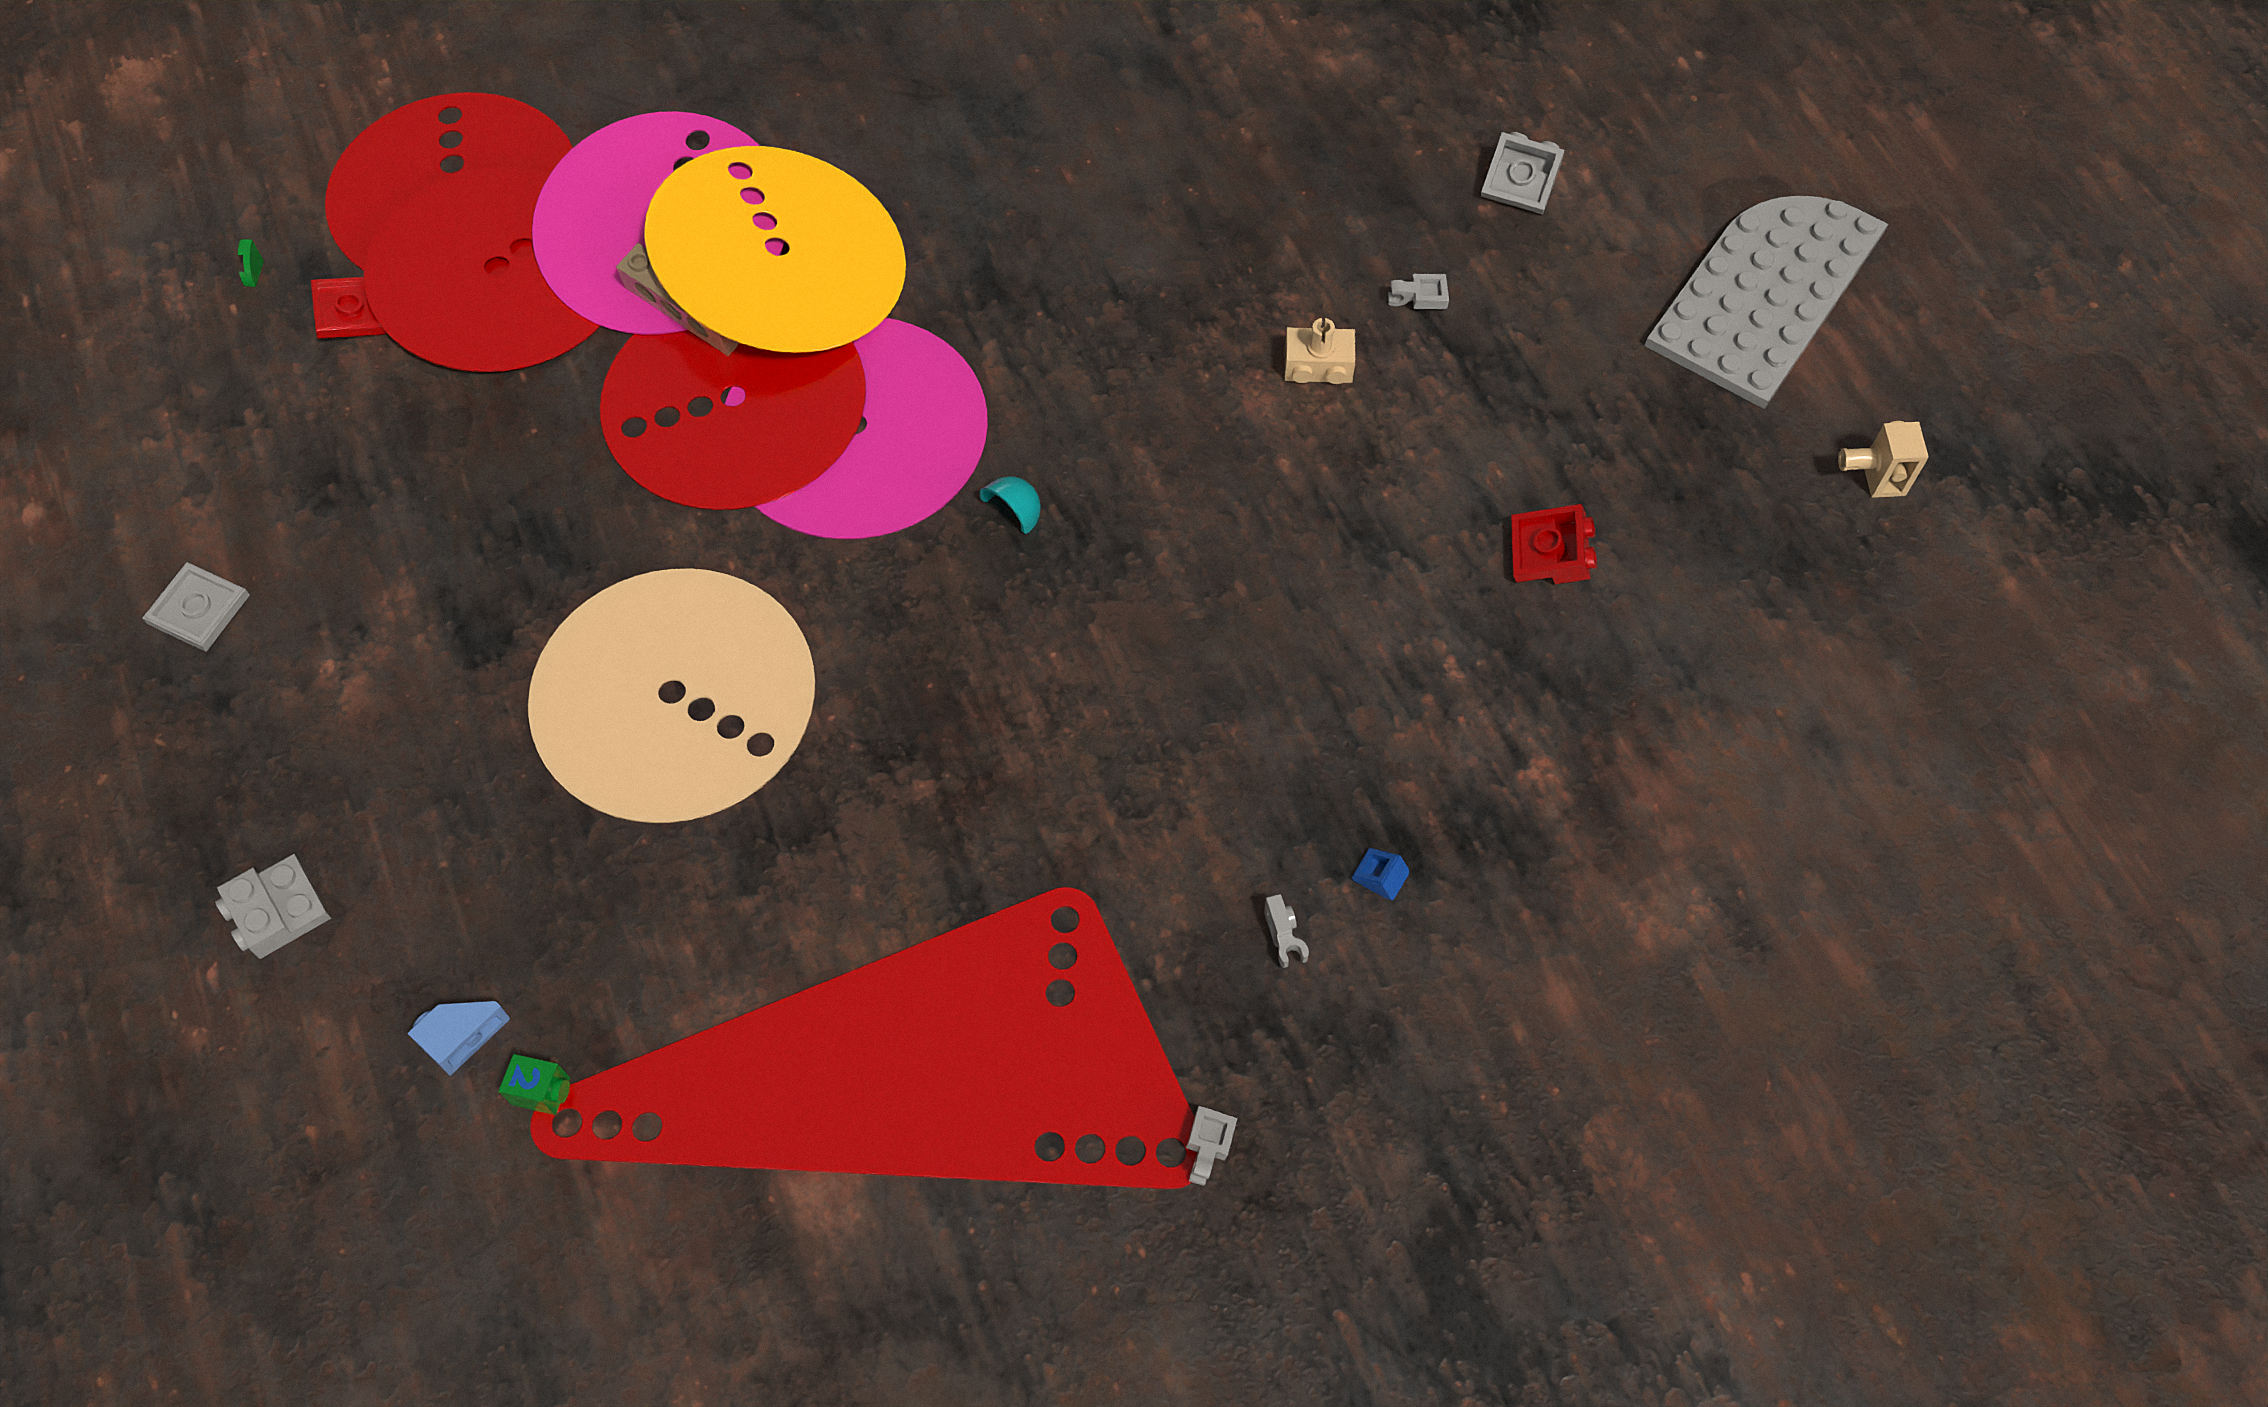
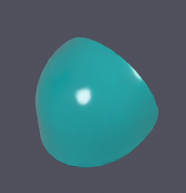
M1004 476L990 482L980 490V499L983 502H987L995 494L1003 499L1015 512L1021 524V531L1025 534L1029 533L1037 524L1041 510L1040 499L1035 488L1024 479L1015 476Z

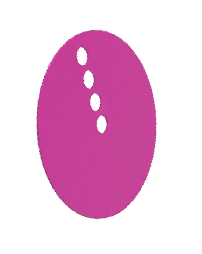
M678 111L654 112L629 117L612 123L582 140L561 159L549 175L537 200L533 216L532 237L535 257L549 287L574 312L597 325L611 330L642 335L668 334L688 330L626 289L616 266L637 243L646 248L644 228L650 202L663 181L674 172V165L679 159L685 157L695 159L701 155L726 148L760 145L750 136L724 121L696 113ZM695 131H703L709 135L710 141L704 149L692 150L686 145L687 137ZM741 162L732 163L728 167L729 173L737 179H748L753 174L751 168ZM747 187L740 192L741 198L752 205L760 204L765 200L764 194L757 188ZM760 212L752 218L753 223L763 230H771L777 226L775 217L769 213ZM770 238L765 242V247L771 254L780 256L785 241L780 238Z
M885 318L872 331L852 341L859 353L865 373L866 401L862 417L867 421L866 428L861 433L854 435L851 443L839 459L816 480L786 497L754 507L775 522L804 534L831 539H864L886 535L910 527L928 518L953 499L968 482L982 456L988 429L987 407L981 385L971 367L953 347L931 332L910 323ZM732 387L728 393L725 405L737 406L741 404L746 397L745 391L739 387Z

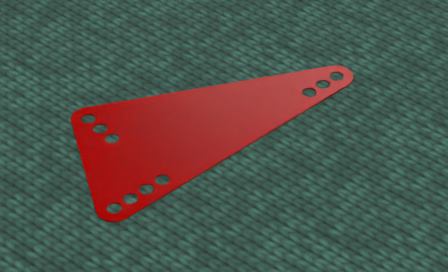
M1069 887L1050 890L571 1084L567 1099L562 1104L560 1103L556 1115L534 1110L530 1124L531 1136L535 1145L544 1154L556 1159L1152 1189H1179L1193 1183L1189 1181V1177L1197 1155L1196 1151L1186 1148L1194 1115L1102 916L1090 896L1081 890ZM1069 907L1078 913L1080 920L1075 930L1069 933H1061L1053 928L1051 916L1057 909ZM1066 943L1074 947L1077 952V960L1072 967L1057 969L1050 964L1048 954L1056 944ZM1065 980L1073 986L1075 995L1068 1005L1058 1007L1052 1005L1047 1000L1046 989L1053 981ZM574 1109L582 1117L580 1130L571 1137L564 1138L556 1135L552 1127L555 1116L562 1110ZM605 1111H614L622 1119L620 1132L611 1139L598 1138L592 1129L595 1118ZM644 1113H654L662 1121L660 1134L651 1141H640L633 1134L632 1128L635 1120ZM1044 1133H1056L1064 1141V1152L1055 1161H1044L1035 1152L1036 1140ZM1085 1135H1096L1105 1144L1103 1157L1095 1163H1085L1075 1153L1077 1141ZM1125 1137H1136L1145 1145V1156L1136 1165H1125L1116 1156V1146ZM1165 1139H1177L1184 1145L1186 1157L1179 1166L1166 1167L1158 1161L1156 1149L1159 1143Z

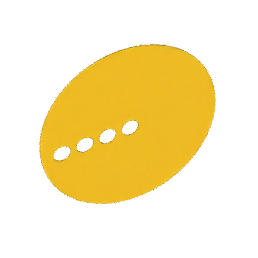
M742 146L721 149L701 155L686 162L663 181L655 192L646 214L644 233L647 255L656 277L668 295L686 313L707 328L745 345L771 351L792 353L828 350L845 345L876 328L890 314L903 288L906 271L905 251L897 227L887 210L856 179L827 162L803 153L775 147ZM741 162L748 165L753 174L748 179H737L729 173L728 167L732 163ZM747 187L757 188L764 194L765 200L760 204L752 205L741 198L740 192ZM760 212L769 213L775 217L777 226L771 230H763L753 223L752 218ZM770 238H780L787 242L790 250L782 256L773 255L766 249L765 242Z

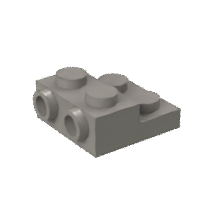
M1502 132L1481 191V197L1544 214L1551 190L1554 187L1563 161L1565 150L1560 149L1557 144L1550 141L1539 143L1528 140L1527 136L1518 132H1511L1510 134Z
M295 854L259 874L254 868H251L217 887L222 897L215 901L219 911L227 921L233 918L238 927L231 931L234 940L242 951L250 949L259 959L331 919Z

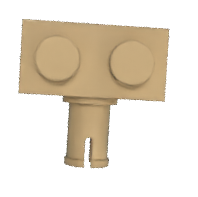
M1322 318L1317 319L1313 323L1312 328L1287 327L1285 339V381H1296L1298 383H1352L1355 368V329H1335L1334 323L1325 318L1323 328L1321 327Z
M1893 421L1883 424L1870 448L1840 449L1838 463L1841 471L1865 470L1872 498L1907 495L1929 456L1919 422Z

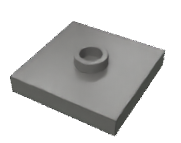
M186 562L142 619L148 625L207 652L250 594L245 588Z

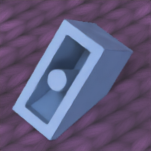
M496 1001L438 1004L432 1011L423 1013L415 1021L413 1028L407 1034L451 1076L503 1027L510 1018Z

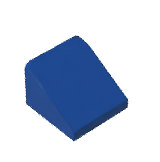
M1369 848L1351 878L1356 883L1378 895L1394 900L1409 875V868L1401 855Z

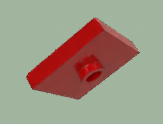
M364 277L311 280L317 339L387 334L376 320L369 306L365 293Z

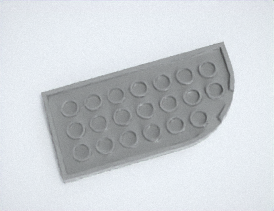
M1814 196L1780 197L1759 203L1747 209L1736 217L1722 233L1650 333L1645 347L1765 409L1884 234L1888 224L1842 201Z

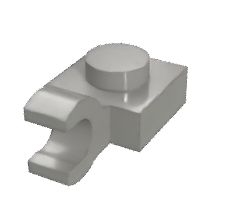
M1413 274L1411 282L1393 280L1390 283L1391 292L1387 294L1390 306H1401L1409 301H1413L1414 309H1447L1449 294L1446 274Z
M1281 894L1267 897L1264 914L1274 945L1278 948L1280 965L1283 968L1288 967L1289 959L1286 953L1291 950L1297 951L1300 954L1303 963L1307 962L1309 950L1306 943L1292 935V930L1296 928V919L1292 907H1285Z
M1198 1106L1186 1145L1187 1149L1197 1152L1189 1177L1190 1182L1204 1186L1206 1179H1209L1214 1158L1225 1161L1230 1149L1237 1118Z

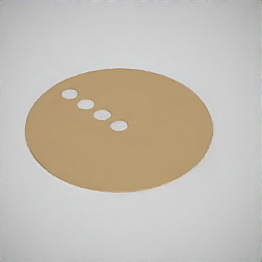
M668 569L637 575L618 582L585 601L560 624L547 642L534 669L529 690L528 716L532 738L543 763L555 780L584 804L608 815L636 822L673 823L693 820L714 814L746 799L762 788L787 763L798 747L812 714L815 698L814 665L808 644L795 620L780 603L757 586L728 574L702 569ZM668 681L681 682L686 688L684 697L679 702L673 704L663 702L659 698V690L664 683ZM698 698L710 699L715 705L713 715L704 721L693 720L688 715V707L694 700ZM730 715L740 717L744 721L745 726L743 732L738 737L727 739L719 735L717 726L721 719ZM757 733L769 734L774 739L772 751L765 756H754L747 750L748 740Z

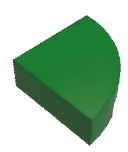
M241 239L238 246V255L243 256L244 272L239 271V275L244 286L256 287L264 260L252 239Z

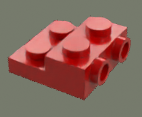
M1582 504L1511 515L1513 576L1516 583L1551 577L1555 584L1591 579L1590 569L1597 568L1595 548L1589 547V538L1595 537V525L1593 517L1586 516Z

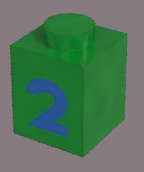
M513 1054L498 1092L513 1106L556 1115L560 1103L562 1104L569 1094L570 1077L556 1063Z

